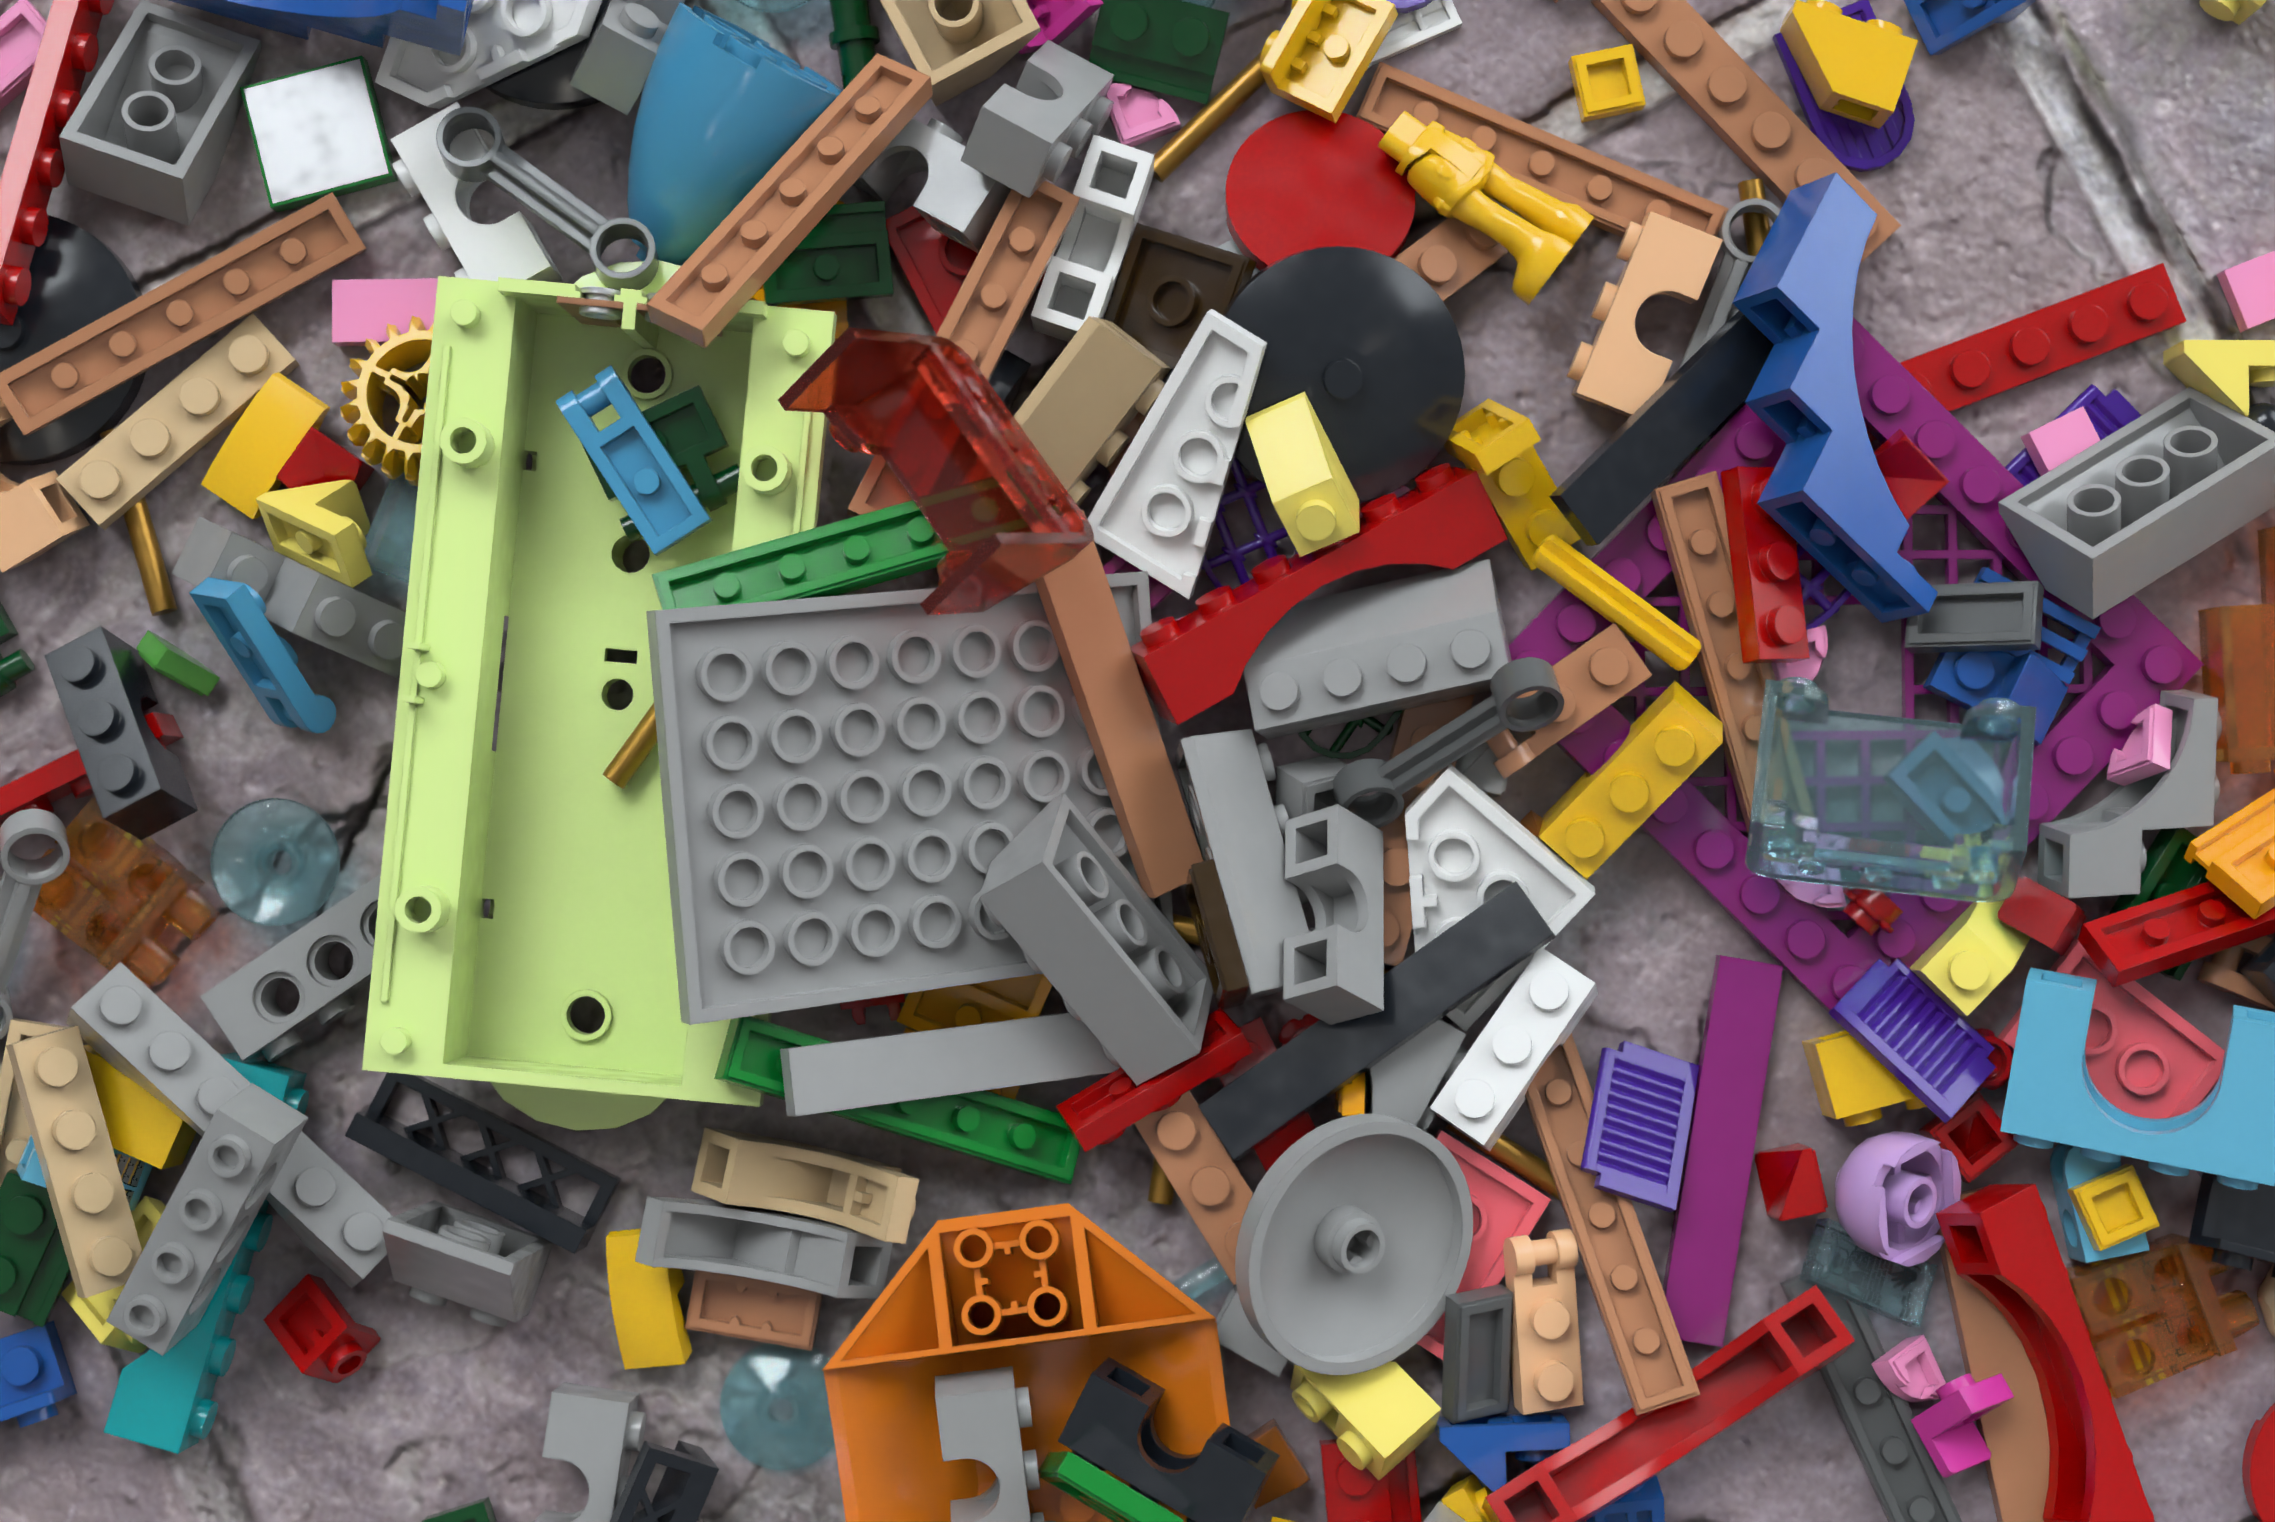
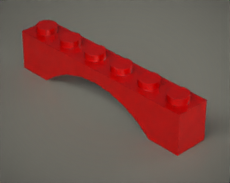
M1449 463L1430 468L1415 478L1417 487L1398 498L1394 493L1387 494L1363 506L1360 510L1363 517L1360 518L1359 533L1302 557L1297 553L1288 559L1286 555L1269 558L1251 570L1253 578L1233 590L1229 585L1216 588L1196 600L1195 604L1198 609L1177 621L1173 616L1166 617L1144 628L1139 633L1142 640L1132 645L1131 650L1142 682L1159 716L1179 725L1234 694L1247 662L1267 632L1294 605L1321 586L1355 571L1387 564H1428L1455 569L1507 540L1505 531L1477 471L1451 467Z
M1990 1184L1935 1213L1957 1275L1979 1289L2004 1315L2022 1342L2036 1374L2046 1410L2050 1446L2049 1482L2043 1512L2044 1522H2155L2153 1512L2148 1505L2133 1463L2132 1452L2126 1443L2114 1409L2111 1392L2101 1372L2090 1340L2089 1330L2082 1318L2069 1281L2068 1270L2062 1261L2048 1221L2046 1208L2041 1201L2036 1184Z
M1815 1285L1760 1320L1736 1339L1692 1368L1700 1392L1699 1396L1635 1416L1633 1408L1629 1409L1584 1438L1542 1460L1486 1496L1482 1509L1491 1522H1585L1843 1355L1855 1342V1339L1820 1289Z

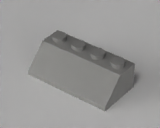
M2188 387L1998 502L1999 513L2045 590L2091 619H2095L2275 507V432L2196 389Z
M1487 559L1461 565L1455 569L1447 568L1298 602L1267 632L1243 671L1255 731L1266 739H1272L1491 691L1490 682L1493 675L1502 666L1512 661L1491 561Z
M1252 729L1195 735L1180 739L1174 759L1203 860L1214 859L1250 985L1245 1001L1282 992L1284 939L1314 931L1315 928L1308 929L1302 909V904L1309 903V899L1299 887L1285 880V825L1289 817L1284 804L1273 806L1267 781L1275 780L1276 775L1269 748L1266 742L1256 745Z
M1065 793L1053 798L991 861L979 898L982 900L989 918L997 926L1004 927L1022 948L1024 957L1030 967L1038 974H1044L1060 993L1064 1005L1071 1016L1078 1021H1083L1101 1042L1102 1049L1108 1060L1113 1065L1122 1067L1133 1082L1139 1085L1200 1053L1213 994L1206 966Z

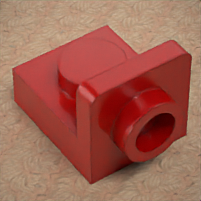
M307 1274L263 1319L302 1374L332 1383H339L344 1378L357 1372L365 1363L367 1354L381 1340L373 1328L355 1323L323 1278Z

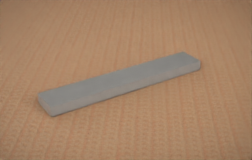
M1069 1012L780 1049L787 1116H803L1106 1074L1120 1068L1108 1060L1102 1049L1101 1042L1086 1024L1073 1018Z

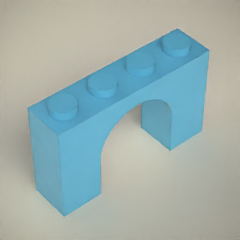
M2030 967L2025 984L2000 1131L2014 1134V1141L2034 1148L2049 1149L2053 1147L2054 1142L2081 1147L2080 1153L2083 1156L2103 1162H2119L2121 1156L2149 1161L2148 1167L2150 1169L2167 1175L2187 1176L2189 1175V1170L2217 1175L2216 1180L2219 1183L2236 1189L2256 1190L2259 1183L2275 1186V1012L2233 1005L2222 1069L2212 1092L2198 1106L2181 1115L2162 1119L2143 1118L2122 1111L2104 1098L2094 1085L2087 1069L2085 1048L2097 979Z

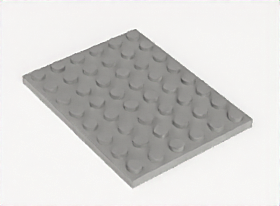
M1148 571L1106 574L1130 647L1142 640L1139 633L1152 624ZM1034 580L646 611L681 1022L693 1025L1038 974L1030 967L1024 957L1022 948L1004 927L997 926L989 918L979 895L991 861L1053 798L1062 793L1067 795L1140 885ZM1145 688L1150 706L1152 708L1159 729L1158 712ZM1171 891L1157 898H1150L1174 927Z

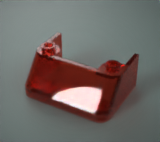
M848 327L778 399L785 411L824 413L830 422L829 431L832 437L851 453H858L860 451L868 455H882L947 547L949 552L937 564V571L940 577L939 587L920 604L927 615L985 612L1074 559L1094 539L1093 529L1085 515L975 362L962 348L945 337Z

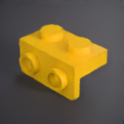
M1292 0V12L1281 31L1275 30L1268 37L1260 56V71L1271 93L1336 123L1398 16L1395 4L1389 1Z

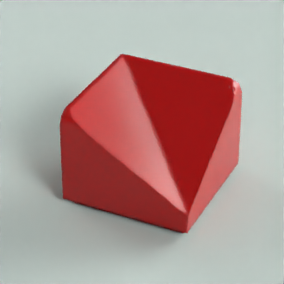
M311 426L277 474L276 479L288 488L339 480H353L360 491L375 469L329 436Z
M1901 429L1895 432L1874 452L1890 492L1906 520L1950 482L1944 473Z
M2025 876L2023 878L2018 877L1998 911V918L2002 922L2050 947L2060 956H2063L2086 916L2084 915L2085 911L2077 904Z
M1980 1092L1971 1095L1946 1123L1939 1117H1936L1919 1129L1921 1136L1941 1142L1938 1144L1940 1148L1952 1151L1958 1161L1961 1182L1965 1183L1973 1181L2019 1145V1143L2014 1141V1136L2011 1133L2000 1131L2001 1119Z
M1800 1143L1759 1151L1755 1154L1754 1160L1767 1216L1778 1221H1786L1826 1212L1828 1204L1814 1149Z

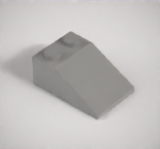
M140 0L59 136L68 185L189 226L218 173L243 103L240 87L247 86L250 83L262 49L261 40L145 0Z
M436 1200L388 1218L383 1229L393 1280L411 1286L409 1291L411 1297L438 1306H445L448 1299L472 1307L469 1313L472 1318L498 1327H506L508 1320L516 1323L530 1313L554 1244L543 1237Z

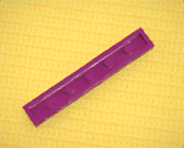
M1716 955L1699 1059L1698 1079L1663 1282V1291L1682 1341L1723 1347L1784 967L1781 965Z

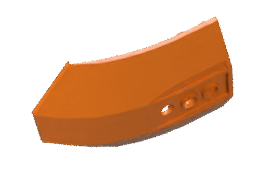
M1069 1203L937 1220L822 1369L834 1436L845 1521L951 1522L950 1500L976 1497L987 1491L994 1483L996 1474L988 1465L975 1459L943 1461L935 1401V1376L1013 1366L1015 1388L1028 1387L1033 1427L1020 1428L1023 1451L1036 1449L1039 1470L1049 1452H1072V1449L1058 1442V1439L1091 1373L1110 1357L1166 1389L1154 1414V1427L1161 1442L1170 1450L1183 1455L1202 1452L1207 1440L1222 1422L1230 1426L1216 1318ZM1108 1470L1104 1471L1128 1486L1129 1483ZM1040 1477V1489L1028 1491L1030 1513L1043 1512L1044 1522H1113ZM1164 1503L1160 1504V1506L1183 1519V1522H1187L1185 1515Z

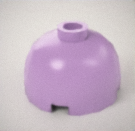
M1898 1131L1867 1138L1850 1153L1839 1170L1835 1183V1205L1839 1223L1855 1244L1872 1255L1907 1267L1924 1263L1935 1254L1945 1241L1944 1236L1937 1234L1940 1225L1935 1213L1960 1201L1961 1175L1958 1161L1952 1151L1940 1148L1938 1144L1941 1142L1934 1139Z

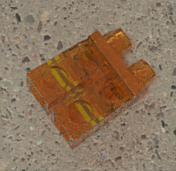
M91 798L66 828L70 850V860L66 869L56 879L42 884L33 911L86 952L96 957L97 961L107 970L111 971L121 962L143 982L151 986L160 985L181 960L157 940L160 935L172 924L190 940H197L216 921L220 913L206 896L199 891L205 883L191 870H187L176 857L157 844L152 838L147 837L140 840L104 820L96 798ZM49 848L41 858L49 855L55 848Z
M2170 1233L2154 1239L2153 1242H2148L2149 1251L2099 1260L2082 1267L2077 1265L2067 1267L2069 1281L2084 1323L2089 1330L2094 1352L2112 1397L2118 1399L2197 1366L2215 1355L2220 1357L2236 1351L2237 1347L2234 1338L2241 1336L2260 1324L2253 1302L2245 1291L2234 1290L2217 1297L2210 1277L2231 1270L2234 1267L2211 1262L2213 1249L2188 1243L2189 1237Z

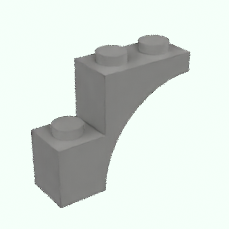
M609 0L579 57L569 85L628 116L646 83L657 54V49L679 2L684 4L685 0Z
M199 516L171 574L194 586H198L207 577L245 583L253 588L266 605V613L264 615L267 620L305 639L398 678L401 668L406 612Z
M2185 689L2161 691L2160 705L2173 710L2170 770L2126 786L2120 785L2109 796L2084 812L2053 822L2039 823L2038 884L2066 898L2140 894L2141 873L2145 869L2147 860L2145 845L2142 841V830L2214 826V806L2218 802L2220 795V785L2216 775V746L2222 733V720L2218 711L2217 697Z
M647 1196L635 1262L651 1267L698 1270L753 1278L793 1286L835 1298L877 1299L885 1288L893 1243L881 1241L828 1221L816 1218L793 1217L769 1209L728 1205L716 1200Z

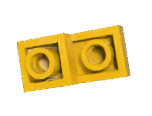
M281 373L272 374L232 429L201 485L252 520L261 517L256 498L265 492L277 491L281 482L276 479L277 474L311 426L319 430L330 407Z
M641 1228L610 1231L606 1236L608 1284L614 1325L625 1370L686 1364L693 1350L687 1329H685V1321L677 1296L685 1283L682 1269L651 1267L635 1262Z

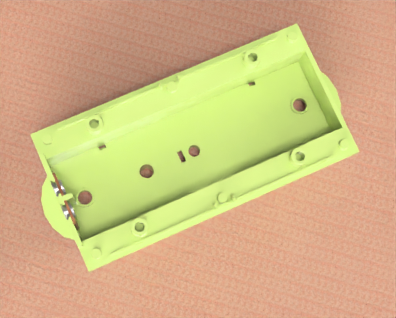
M660 260L654 279L641 290L621 288V291L610 289L599 280L596 272L582 276L574 284L498 277V281L446 276H438L362 1070L490 1082L504 1101L534 1120L575 1131L618 1128L653 1113L667 1098L754 1107L762 1106L764 1100L763 1093L714 1079L731 1019L693 1025L681 1022L658 743H656L624 789L607 779L603 772L654 703L646 611L662 610L652 574L817 528L837 315L832 311L768 306L765 301L749 300L706 348H703L650 321L647 303L681 267L680 265ZM644 261L619 262L607 268L615 272H629L641 266ZM644 358L658 359L665 367L666 376L664 383L659 389L651 393L639 392L631 383L633 367ZM610 365L618 373L641 411L699 385L729 444V447L707 456L706 459L714 474L734 464H738L740 467L738 490L736 493L726 497L728 504L711 512L705 507L713 521L658 556L654 555L649 547L650 556L648 563L643 569L632 573L627 572L624 567L623 555L625 549L633 542L629 541L619 520L627 516L628 513L618 499L614 501L608 500L579 438L556 404L557 399L571 390L577 395L596 383L597 380L594 376ZM611 404L591 418L599 431H602L619 420L620 416ZM528 453L532 455L531 470H526ZM687 466L680 469L689 485L694 484L695 482ZM641 537V538H639V539H637V540H635V541H641V540H644V538ZM504 616H508L496 751H492ZM608 649L637 651V662L632 664L607 661ZM618 680H625L633 689L632 702L623 710H615L609 704L607 698L610 686ZM486 899H490L489 914L487 917H484V903ZM589 996L595 998L604 1008L605 1019L603 1025L594 1033L579 1031L571 1021L570 1011L572 1005L580 997ZM772 1013L755 1015L751 1017H755L771 1023Z

